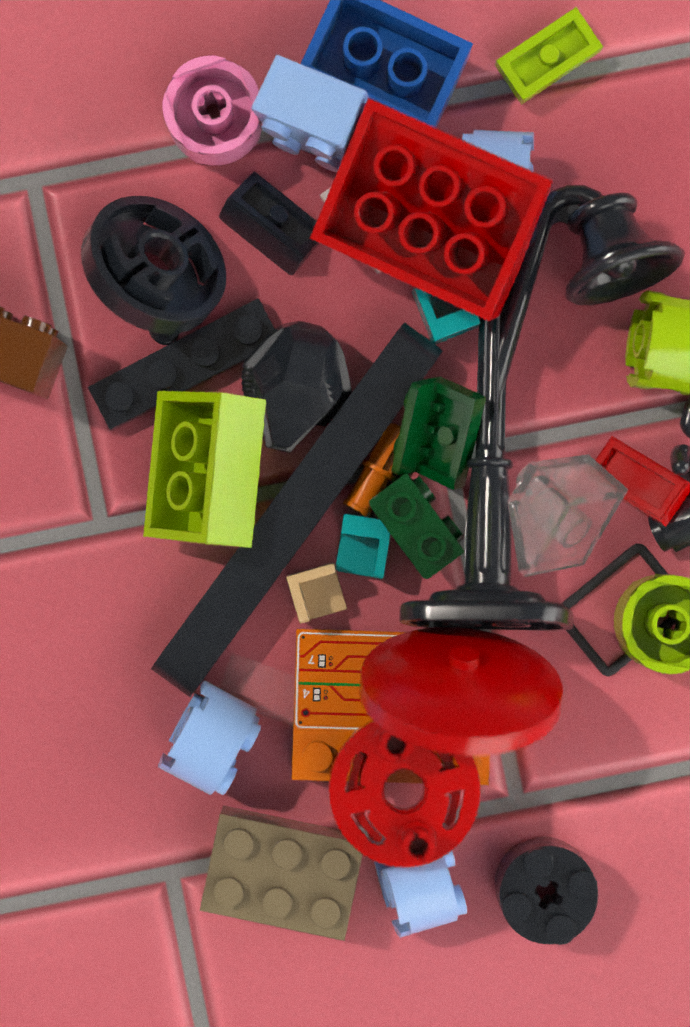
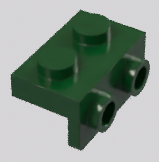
M441 376L413 382L404 399L405 412L399 436L394 443V460L391 471L399 476L416 472L452 490L465 487L469 471L467 461L472 458L486 396Z
M406 473L369 501V506L424 579H429L465 552L459 544L465 537L449 515L440 519L430 503L436 500V498L421 477L418 476L412 481Z

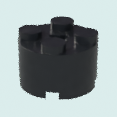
M545 836L519 843L504 855L496 871V896L504 917L520 936L529 941L547 945L567 944L588 926L595 914L598 903L597 880L581 855L571 845L562 840ZM552 881L555 892L552 895L546 894L541 899L536 891V887L538 885L546 887Z

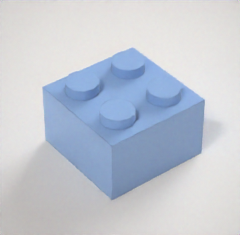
M276 54L251 109L262 122L261 129L274 138L272 143L276 147L293 155H298L300 150L306 151L316 156V163L337 173L369 96L363 89Z

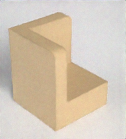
M334 563L287 576L300 624L347 609Z

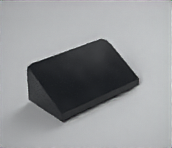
M255 171L227 198L219 214L222 222L291 276L298 271L319 245V242L310 239L317 221Z

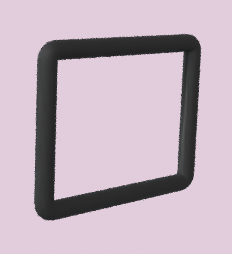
M636 543L561 604L569 609L637 553L641 555L655 574L668 573L643 544ZM667 618L658 627L663 629L664 634L666 629L676 624V620ZM574 624L573 629L566 630L604 676L614 675L632 660L625 653L608 667Z

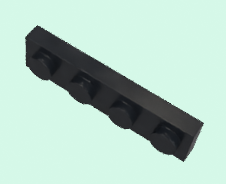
M257 298L90 385L88 389L109 429L113 431L155 409L158 391L188 392L243 363L275 328L262 303Z

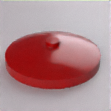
M435 627L405 632L389 638L376 646L363 662L359 694L362 705L372 720L385 731L405 742L442 753L493 755L524 748L546 736L558 722L563 697V685L553 665L541 654L523 643L483 630Z

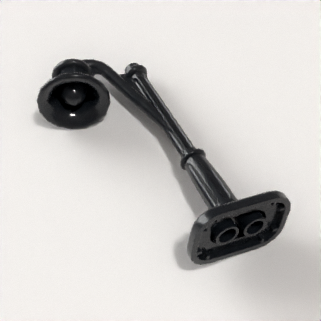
M566 185L552 190L546 198L520 270L499 317L491 321L479 317L477 393L486 396V402L476 438L475 458L467 461V466L471 469L465 531L464 584L459 585L456 590L433 592L429 600H415L402 603L400 606V623L417 628L459 627L477 630L526 631L573 629L574 615L572 610L563 604L545 602L544 597L539 593L519 591L517 587L511 585L512 529L508 470L513 467V462L505 458L506 381L549 232L554 224L559 222L565 223L571 232L580 236L583 248V264L581 269L570 279L565 294L566 299L576 305H597L634 295L664 280L682 265L685 256L684 249L670 241H655L651 239L639 226L634 216L638 202L630 193L618 192L603 195L600 191L586 185Z

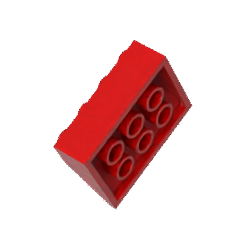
M368 98L310 239L487 321H491L499 317L518 275L553 180Z

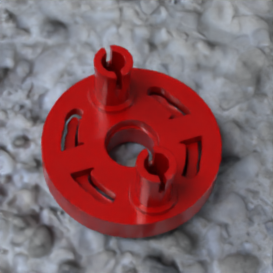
M373 720L369 721L357 729L344 742L332 765L329 779V799L332 814L339 830L357 851L369 859L384 865L416 867L441 859L464 840L473 826L478 813L481 784L473 756L452 754L458 764V767H456L448 753L437 752L442 760L441 764L432 750L405 742L385 731ZM364 753H365V754L368 755V756H367V758H366V760H365V762H364V765H363V768H362V771H361L360 784H359V783H358V775H359V770H360L361 764H362V762H363V760H364V758H365V755H364ZM410 770L418 774L422 779V796L417 803L410 807H397L391 804L385 796V783L389 776L396 771ZM461 790H463V800L461 808L458 813L457 822L453 827L446 829L442 826V824L444 823L446 826L450 827L455 822L456 812L458 810L460 803ZM366 811H370V812L367 813V816H368L369 820H368L367 817L365 816V812H366ZM352 814L354 815V817L356 818L357 822H358V823L360 824V826L367 832L369 838L372 839L373 841H375V842H380L381 839H382V835H383V836L385 837L383 843H382V844H376V843L371 842V841L367 838L366 834L357 826V824L355 823V821L353 820V818H352L351 815H352Z

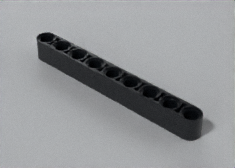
M404 322L258 520L253 529L252 548L239 547L155 661L151 670L188 697L192 696L383 435L389 424L402 409L405 396L410 390L411 384L423 380L444 350Z

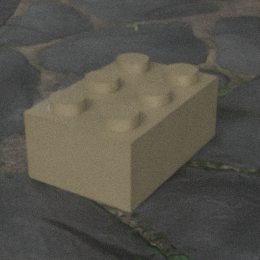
M223 805L218 820L200 911L345 941L363 854L346 840L339 829Z

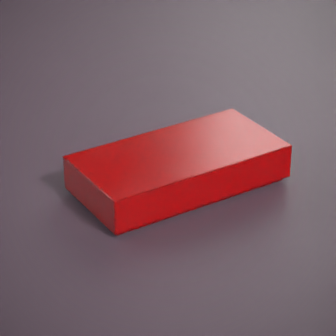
M613 436L610 437L585 474L591 482L665 527L690 493L689 481L674 474L669 469Z

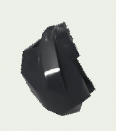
M295 321L277 327L263 339L243 363L244 369L241 376L243 396L266 400L262 439L267 448L290 453L315 425L326 426L327 423H330L352 392L345 356L338 341L324 327L309 322Z

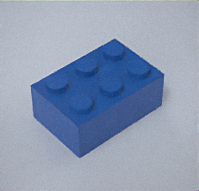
M330 0L300 64L363 89L367 92L369 98L437 128L469 60L473 43L381 0Z

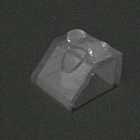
M589 454L529 462L516 478L517 485L508 500L519 572L524 577L584 565L629 489Z

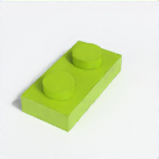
M575 7L496 60L495 67L522 105L601 52L603 46L578 8Z

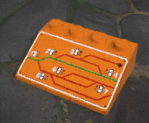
M296 628L292 780L329 781L333 762L344 742L357 729L372 721V718L367 714L362 705L359 694L361 668L365 658L380 643L405 632ZM433 751L442 764V760L437 754V752ZM364 753L365 758H364V760H363V762H362V764H361L360 770H359L358 782H360L361 771H362L364 762H365V760H366V758H367V756H368V755H366L365 753ZM449 754V756L452 758L453 762L455 763L456 767H458V764H457L456 760L454 759V757L452 756V754ZM472 755L478 769L480 784L489 785L490 755ZM410 770L396 771L386 781V783L423 784L420 776Z

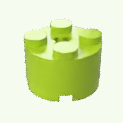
M669 574L649 575L632 582L622 594L614 613V630L620 648L633 661L664 674H679L690 670L689 578ZM668 611L669 618L676 620V625L674 629H666L663 636V629L657 627V621L659 617H665Z

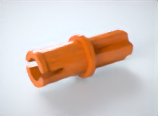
M389 424L369 460H363L361 465L364 466V469L347 499L343 502L344 505L367 518L371 517V512L373 511L369 506V501L383 491L389 481L394 482L396 479L391 468L394 460V443L401 429V426L397 424Z

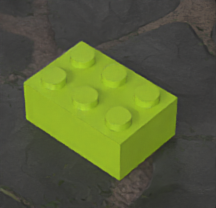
M157 392L143 537L252 548L266 400L219 392Z

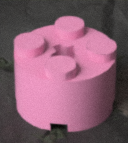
M218 56L198 57L178 68L172 76L173 78L167 87L162 102L164 119L177 147L191 160L199 164L226 165L244 157L259 142L262 131V122L251 109L259 92L258 86L251 74L243 67ZM216 104L220 110L221 117L211 119L208 115L207 106Z

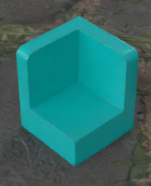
M413 287V298L430 341L435 345L478 328L480 321L477 315Z
M344 514L336 561V570L338 572L369 576L377 579L384 578L390 533L380 519Z

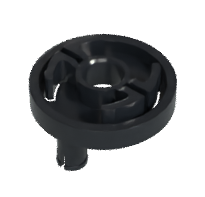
M128 196L116 199L98 213L84 235L81 246V261L87 281L96 296L110 311L124 321L149 331L152 339L161 345L167 346L173 343V341L175 342L180 333L200 325L217 306L224 294L226 267L217 243L197 219L180 207L165 200L149 196ZM143 223H146V224L151 225V226H153V227H156V228H158V229H154V228H152V227H149V226H147V225H144ZM145 252L159 257L166 264L168 270L154 266L148 260ZM188 258L192 260L198 274L199 282L203 283V285L198 284L195 270L190 260H188Z

